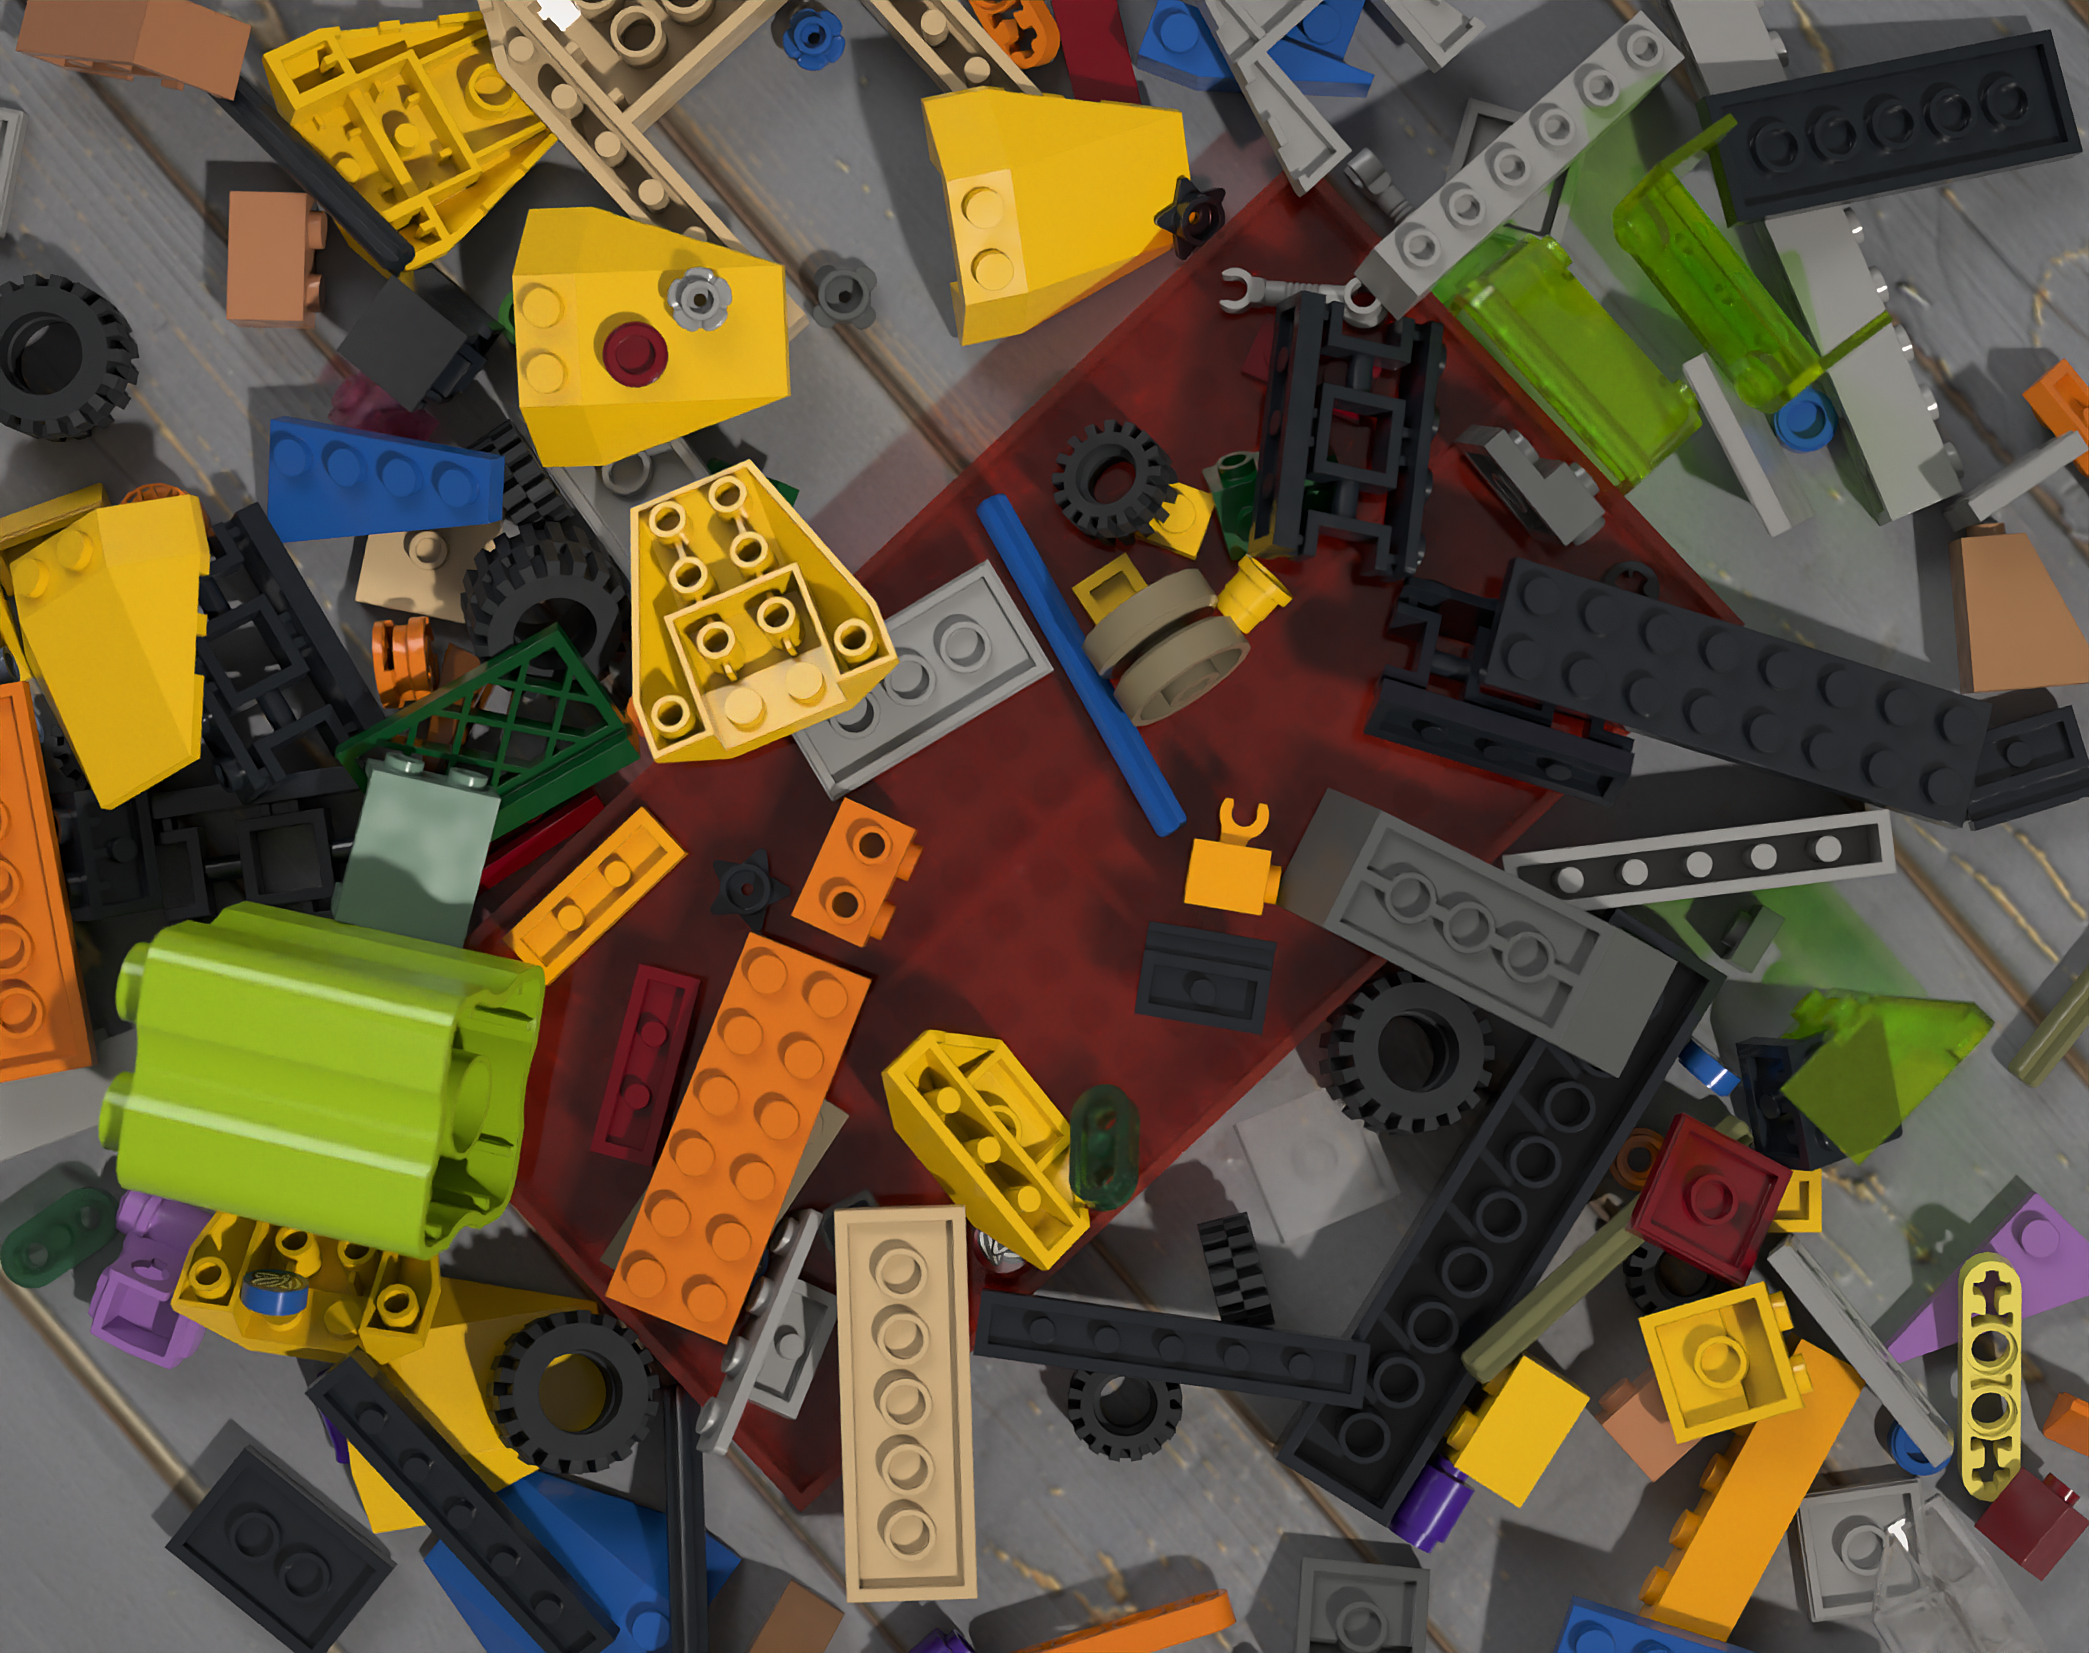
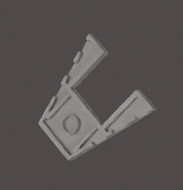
M1194 0L1295 193L1301 197L1352 150L1267 54V51L1323 0ZM1371 0L1433 73H1436L1487 27L1477 17L1474 16L1469 19L1444 0Z

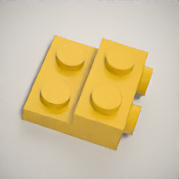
M1765 1281L1638 1318L1677 1444L1804 1408L1806 1406L1802 1394L1814 1391L1802 1353L1789 1356L1782 1331L1794 1328L1782 1291L1770 1294Z

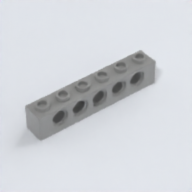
M1641 10L1375 246L1354 274L1386 309L1399 320L1658 88L1685 58L1684 55Z

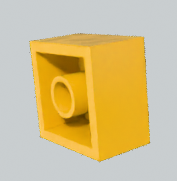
M1525 1350L1490 1382L1481 1383L1477 1380L1482 1385L1481 1389L1469 1407L1462 1404L1443 1435L1448 1439L1443 1450L1454 1467L1518 1508H1521L1590 1400V1397L1574 1381Z

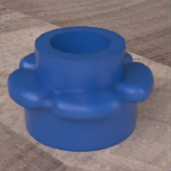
M805 8L799 10L790 18V28L784 31L782 43L786 54L791 58H795L799 67L809 71H818L830 63L836 62L841 57L845 48V39L840 33L843 29L842 23L835 14L828 10L815 12L813 8ZM817 33L820 36V41L817 44L809 43L808 37L810 34Z

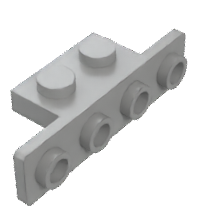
M813 1209L795 1210L791 1217H784L776 1228L770 1245V1251L775 1253L767 1276H760L749 1293L746 1311L751 1313L742 1337L736 1336L730 1342L724 1354L721 1372L725 1373L726 1376L716 1398L712 1396L707 1400L698 1417L696 1432L701 1434L696 1447L697 1450L708 1455L724 1456L747 1401L787 1419L796 1420L838 1317L837 1296L798 1279L822 1220V1213Z

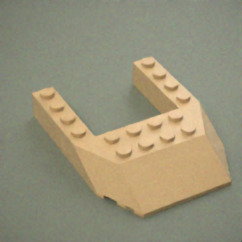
M477 0L484 18L498 73L629 219L645 224H653L669 229L674 233L752 255L642 133L789 0ZM860 0L944 94L979 86L1004 88L1008 92L1042 96L1041 91L957 0ZM786 293L788 342H790L810 322L805 312Z

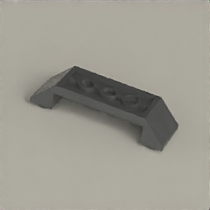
M1329 787L1279 883L1277 899L1274 904L1558 1046L1561 1050L1617 1078L1620 1077L1678 962L1621 929L1380 809Z

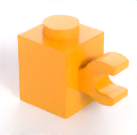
M1225 798L1219 810L1221 824L1220 841L1193 839L1183 902L1262 915L1263 903H1276L1281 866L1270 864L1272 851L1246 847V844L1251 838L1263 832L1267 826L1269 809L1267 804L1259 803L1255 821L1250 826L1242 827L1237 825L1232 819L1234 799Z

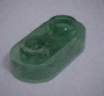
M1100 1084L1085 1091L1076 1101L1070 1119V1187L1074 1194L1088 1207L1101 1212L1111 1211L1125 1204L1135 1192L1139 1179V1110L1134 1101L1123 1090L1112 1084ZM1116 1118L1114 1125L1105 1130L1107 1124ZM1113 1176L1112 1180L1105 1185L1106 1181Z
M94 1186L82 1187L65 1194L6 1237L0 1252V1261L4 1273L13 1283L24 1288H40L58 1280L115 1239L119 1233L115 1227L117 1222L115 1220L116 1213L119 1208L118 1201L108 1191ZM86 1206L95 1208L100 1215V1223L95 1230L86 1228L81 1221V1213ZM33 1243L42 1244L48 1252L47 1261L43 1266L34 1264L29 1257V1249Z

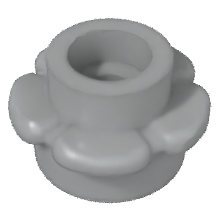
M694 267L688 269L682 279H675L671 283L667 293V302L670 307H673V319L681 328L692 332L697 331L698 328L712 331L726 321L728 317L726 309L732 303V292L727 281L720 277L716 278L712 270L704 267ZM703 294L706 297L704 306L698 307L694 304L693 299L695 295Z

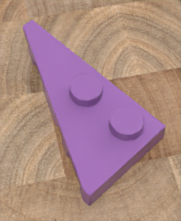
M2030 1191L1892 1335L1884 1346L1898 1363H1902L1957 1343L1958 1278L1960 1269L1969 1258L1983 1252L2002 1255L2010 1261L2016 1270L2022 1287V1319L2089 1296V1242L2037 1192ZM1995 1270L1986 1271V1277L1983 1282L1974 1283L1973 1286L1979 1287L1985 1298L1986 1314L1998 1315L1994 1308L1995 1287L2006 1286V1282L2000 1281ZM1973 1312L1971 1318L1980 1314ZM2008 1313L1998 1316L2006 1318L2008 1316Z

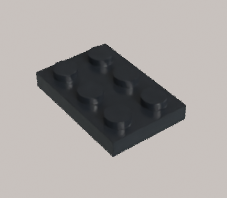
M250 1444L242 1450L164 1547L294 1653H327L398 1565Z

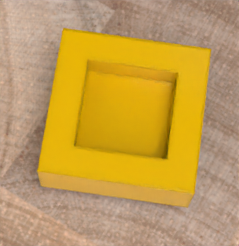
M1179 482L1169 484L1177 493L1175 504L1167 502L1162 504V507L1170 514L1164 524L1154 517L1149 524L1155 533L1145 538L1136 530L1135 538L1195 560L1215 509L1211 494Z
M1125 552L1072 587V591L1095 626H1097L1102 619L1120 604L1148 587V585Z
M1822 1168L1811 1172L1792 1170L1794 1172L1767 1233L1822 1232Z

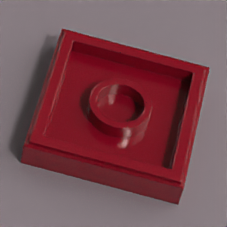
M1685 1113L1676 1114L1625 1230L1734 1288L1744 1287L1794 1171Z

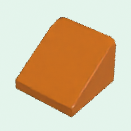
M2065 1391L2063 1394L2058 1393L2042 1428V1434L2052 1441L2089 1457V1402Z

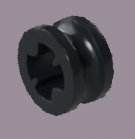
M1630 560L1614 563L1599 578L1600 583L1619 588L1614 582L1618 575L1623 573L1624 578H1632L1633 573H1635L1642 580L1637 588L1638 593L1655 600L1659 598L1660 586L1658 577L1650 567L1642 562Z

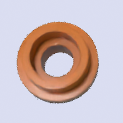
M1634 1127L1609 1167V1171L1616 1182L1629 1190L1641 1192L1664 1138L1651 1129ZM1636 1147H1644L1650 1154L1648 1166L1640 1171L1632 1170L1627 1161L1630 1151Z

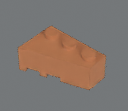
M28 0L15 51L66 70L131 82L134 76L162 79L160 86L168 89L183 91L184 84L208 92L217 98L234 101L252 26L188 0Z

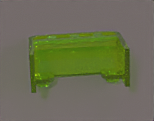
M1729 113L1660 161L1616 205L1612 214L1613 233L1619 246L1633 257L1734 385L1739 398L1751 408L1763 413L1772 414L1797 400L1816 386L1894 319L1885 310L1822 358L1816 354L1680 181L1738 124Z
M1528 233L1456 294L1443 317L1451 325L1465 312L1472 318L1616 477L1618 482L1605 493L1606 497L1612 503H1615L1634 490L1703 425L1697 414L1702 407L1696 394L1682 380L1677 378L1671 383L1567 269L1572 264V260L1564 248L1548 234L1539 240L1533 234Z
M1836 987L1822 994L1817 988H1813L1789 1012V1015L1795 1021L1778 1038L1800 1039L1828 1029L1822 1038L1825 1044L1781 1087L1780 1091L1857 1166H1860L1985 1038L1995 1021L1975 1001L1935 995Z

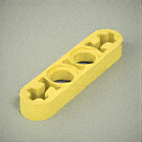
M1992 1252L1975 1254L1969 1258L1960 1269L1958 1278L1957 1465L1959 1475L1969 1493L1979 1500L1988 1502L1995 1501L2020 1471L2022 1287L2020 1278L2010 1261L2002 1255ZM1995 1270L2000 1281L2006 1282V1286H1998L1994 1290V1308L1998 1315L2008 1313L2006 1318L1986 1314L1985 1298L1980 1288L1973 1286L1974 1283H1980L1985 1280L1986 1271ZM1973 1312L1980 1314L1971 1318ZM1986 1331H1997L2007 1338V1348L2000 1358L1989 1362L1981 1361L1974 1357L1971 1348L1975 1338ZM1990 1392L2003 1396L2007 1402L2006 1412L1997 1421L1984 1423L1972 1416V1404L1977 1397ZM1981 1439L1993 1440V1454L1999 1467L2005 1468L2004 1470L1994 1471L1993 1481L1983 1482L1979 1472L1973 1470V1468L1983 1467L1985 1463V1447Z

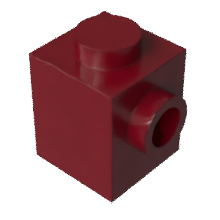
M2022 1467L1975 1523L1974 1527L2022 1568L2040 1581H2043L2089 1526V1520L2073 1508L2081 1497L2051 1472L2041 1481Z

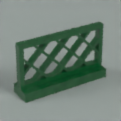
M558 622L336 746V757L364 795L369 779L365 772L366 766L359 756L377 746L402 751L401 755L406 756L416 753L447 759L443 774L445 776H448L450 768H455L456 761L492 768L487 785L496 789L501 801L490 842L641 758L637 727L625 710H618ZM552 647H555L566 663L561 683L526 676L530 660ZM518 667L517 674L509 673V671ZM573 675L582 687L571 685ZM488 683L513 688L506 714L470 707L474 691ZM522 690L557 697L551 723L516 716ZM462 699L461 705L453 704L454 702ZM567 699L594 704L603 716L602 720L585 729L560 725ZM431 715L457 719L451 745L415 738L419 722ZM466 722L502 728L496 754L460 747ZM407 730L406 736L398 735L401 732ZM511 731L547 737L543 753L530 760L506 756ZM556 739L564 740L561 743L555 745ZM501 770L509 771L504 775L500 776Z

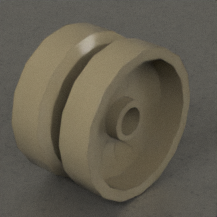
M1199 569L1182 570L1144 588L1102 619L1087 635L1081 647L1102 679L1121 678L1113 695L1134 727L1154 723L1188 706L1230 675L1246 658L1251 649L1249 642L1231 616L1211 617L1219 600Z

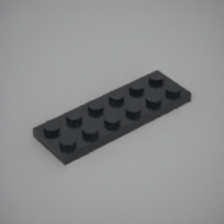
M2051 29L1709 95L1695 103L1727 228L2066 160L2083 152Z

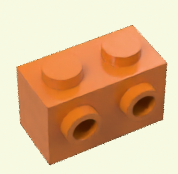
M844 797L791 916L861 948L866 947L870 936L881 941L897 905L886 901L895 880L900 878L908 882L923 850V846L913 842L918 830Z

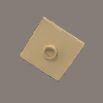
M502 507V520L489 524L368 535L355 601L466 624L460 603V593L466 592L462 582L467 569L477 570L474 557L482 548L490 552L495 548L493 539L502 534L507 510L505 507Z

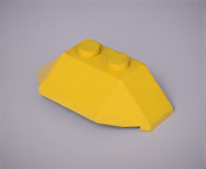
M931 1029L925 1030L881 1073L895 1131L955 1204H965L966 1217L974 1227L1042 1271L1049 1270L1090 1227L1089 1212L1085 1208V1175L1080 1136L1002 1040L945 1033V1031Z

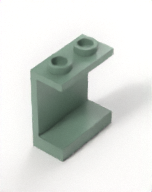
M387 753L385 761L368 758L365 772L369 781L343 883L336 882L330 905L334 919L340 922L463 948L501 798L493 786L487 785L488 777L478 772L462 768H450L448 776L423 771L425 764L423 761L396 753Z

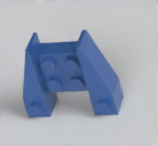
M1158 0L1138 52L1137 69L1195 91L1243 93L1199 8L1179 0ZM1323 0L1267 51V54L1303 95L1367 97L1374 74L1342 63L1366 0Z

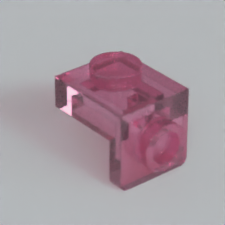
M361 371L357 376L350 375L340 384L332 397L331 405L333 409L328 414V419L338 426L426 441L440 423V421L425 410L417 409L416 412L411 413Z

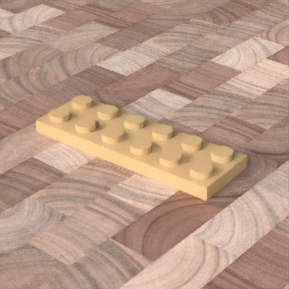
M965 1204L835 1208L847 1603L977 1599Z

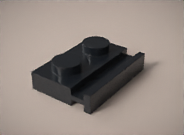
M2072 705L2060 707L1986 731L1967 808L1970 820L1968 823L1971 831H1978L2089 797V759Z
M1149 920L1133 1013L1262 1035L1277 942Z

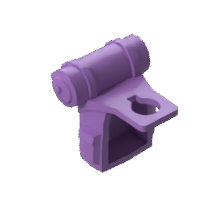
M128 1190L120 1200L115 1218L116 1230L126 1235L118 1259L104 1269L96 1284L97 1288L88 1314L93 1319L90 1333L130 1355L167 1369L180 1365L185 1358L192 1356L198 1350L206 1327L174 1311L170 1303L189 1248L213 1215L187 1203Z

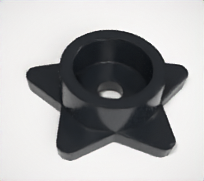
M1188 178L1177 180L1173 204L1158 214L1154 222L1157 226L1173 234L1175 255L1179 259L1186 260L1197 246L1204 247L1212 243L1224 241L1225 212L1221 204L1226 194L1225 189L1215 187L1200 192ZM1195 212L1196 220L1194 223H1190L1189 216Z
M763 848L755 851L742 864L724 860H715L713 862V868L719 880L720 888L717 897L710 907L712 915L739 914L753 931L759 932L763 927L768 905L788 897L791 893L788 886L770 876L768 855ZM746 883L752 884L754 888L753 893L749 896L742 892V887Z

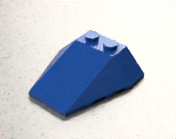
M540 1469L495 1493L620 1628L616 1640L600 1653H671L667 1523L665 1513L635 1504L633 1500L618 1495L611 1496L578 1485L576 1481L541 1471ZM706 1531L709 1606L742 1557ZM439 1539L423 1561L486 1652L546 1653Z

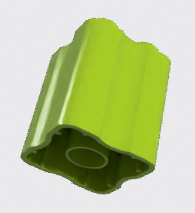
M244 901L224 908L211 924L187 920L164 928L158 933L152 944L146 942L136 944L128 953L120 971L116 990V1006L121 1019L136 1023L137 1058L135 1072L123 1071L119 1073L107 1089L99 1115L98 1134L100 1143L103 1148L118 1152L117 1178L121 1187L422 1260H429L449 1248L455 1236L465 1226L481 1229L498 1219L510 1201L516 1181L524 1131V1100L527 1079L537 1046L545 994L544 970L540 965L251 901Z

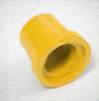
M1246 554L1238 562L1241 569L1217 596L1219 602L1216 607L1224 616H1231L1238 628L1245 634H1248L1278 604L1285 607L1294 597L1262 563L1253 556Z

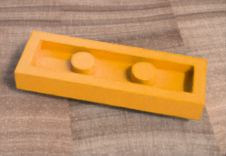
M641 806L502 939L523 962L540 965L544 970L545 985H550L689 853L645 806Z

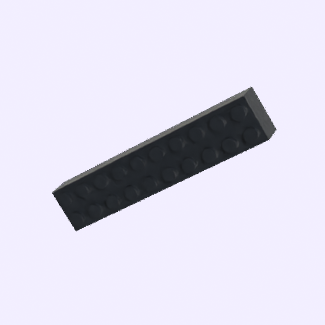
M1607 908L1601 920L1678 961L1620 1077L1617 1078L1561 1050L1558 1046L1529 1033L1341 1336L1343 1338L1370 1341L1371 1343L1362 1409L1301 1401L1272 1448L1276 1460L1384 1527H1387L1477 1382V1379L1472 1377L1466 1370L1461 1360L1463 1352L1536 1287L1728 977L1619 908Z

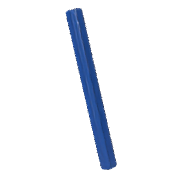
M1003 493L990 496L976 507L979 519L1155 833L1159 837L1173 834L1187 824V817L1138 729L1136 726L1134 727L1113 695L1115 688L1110 679L1101 678L1081 647L1086 637L1007 496Z

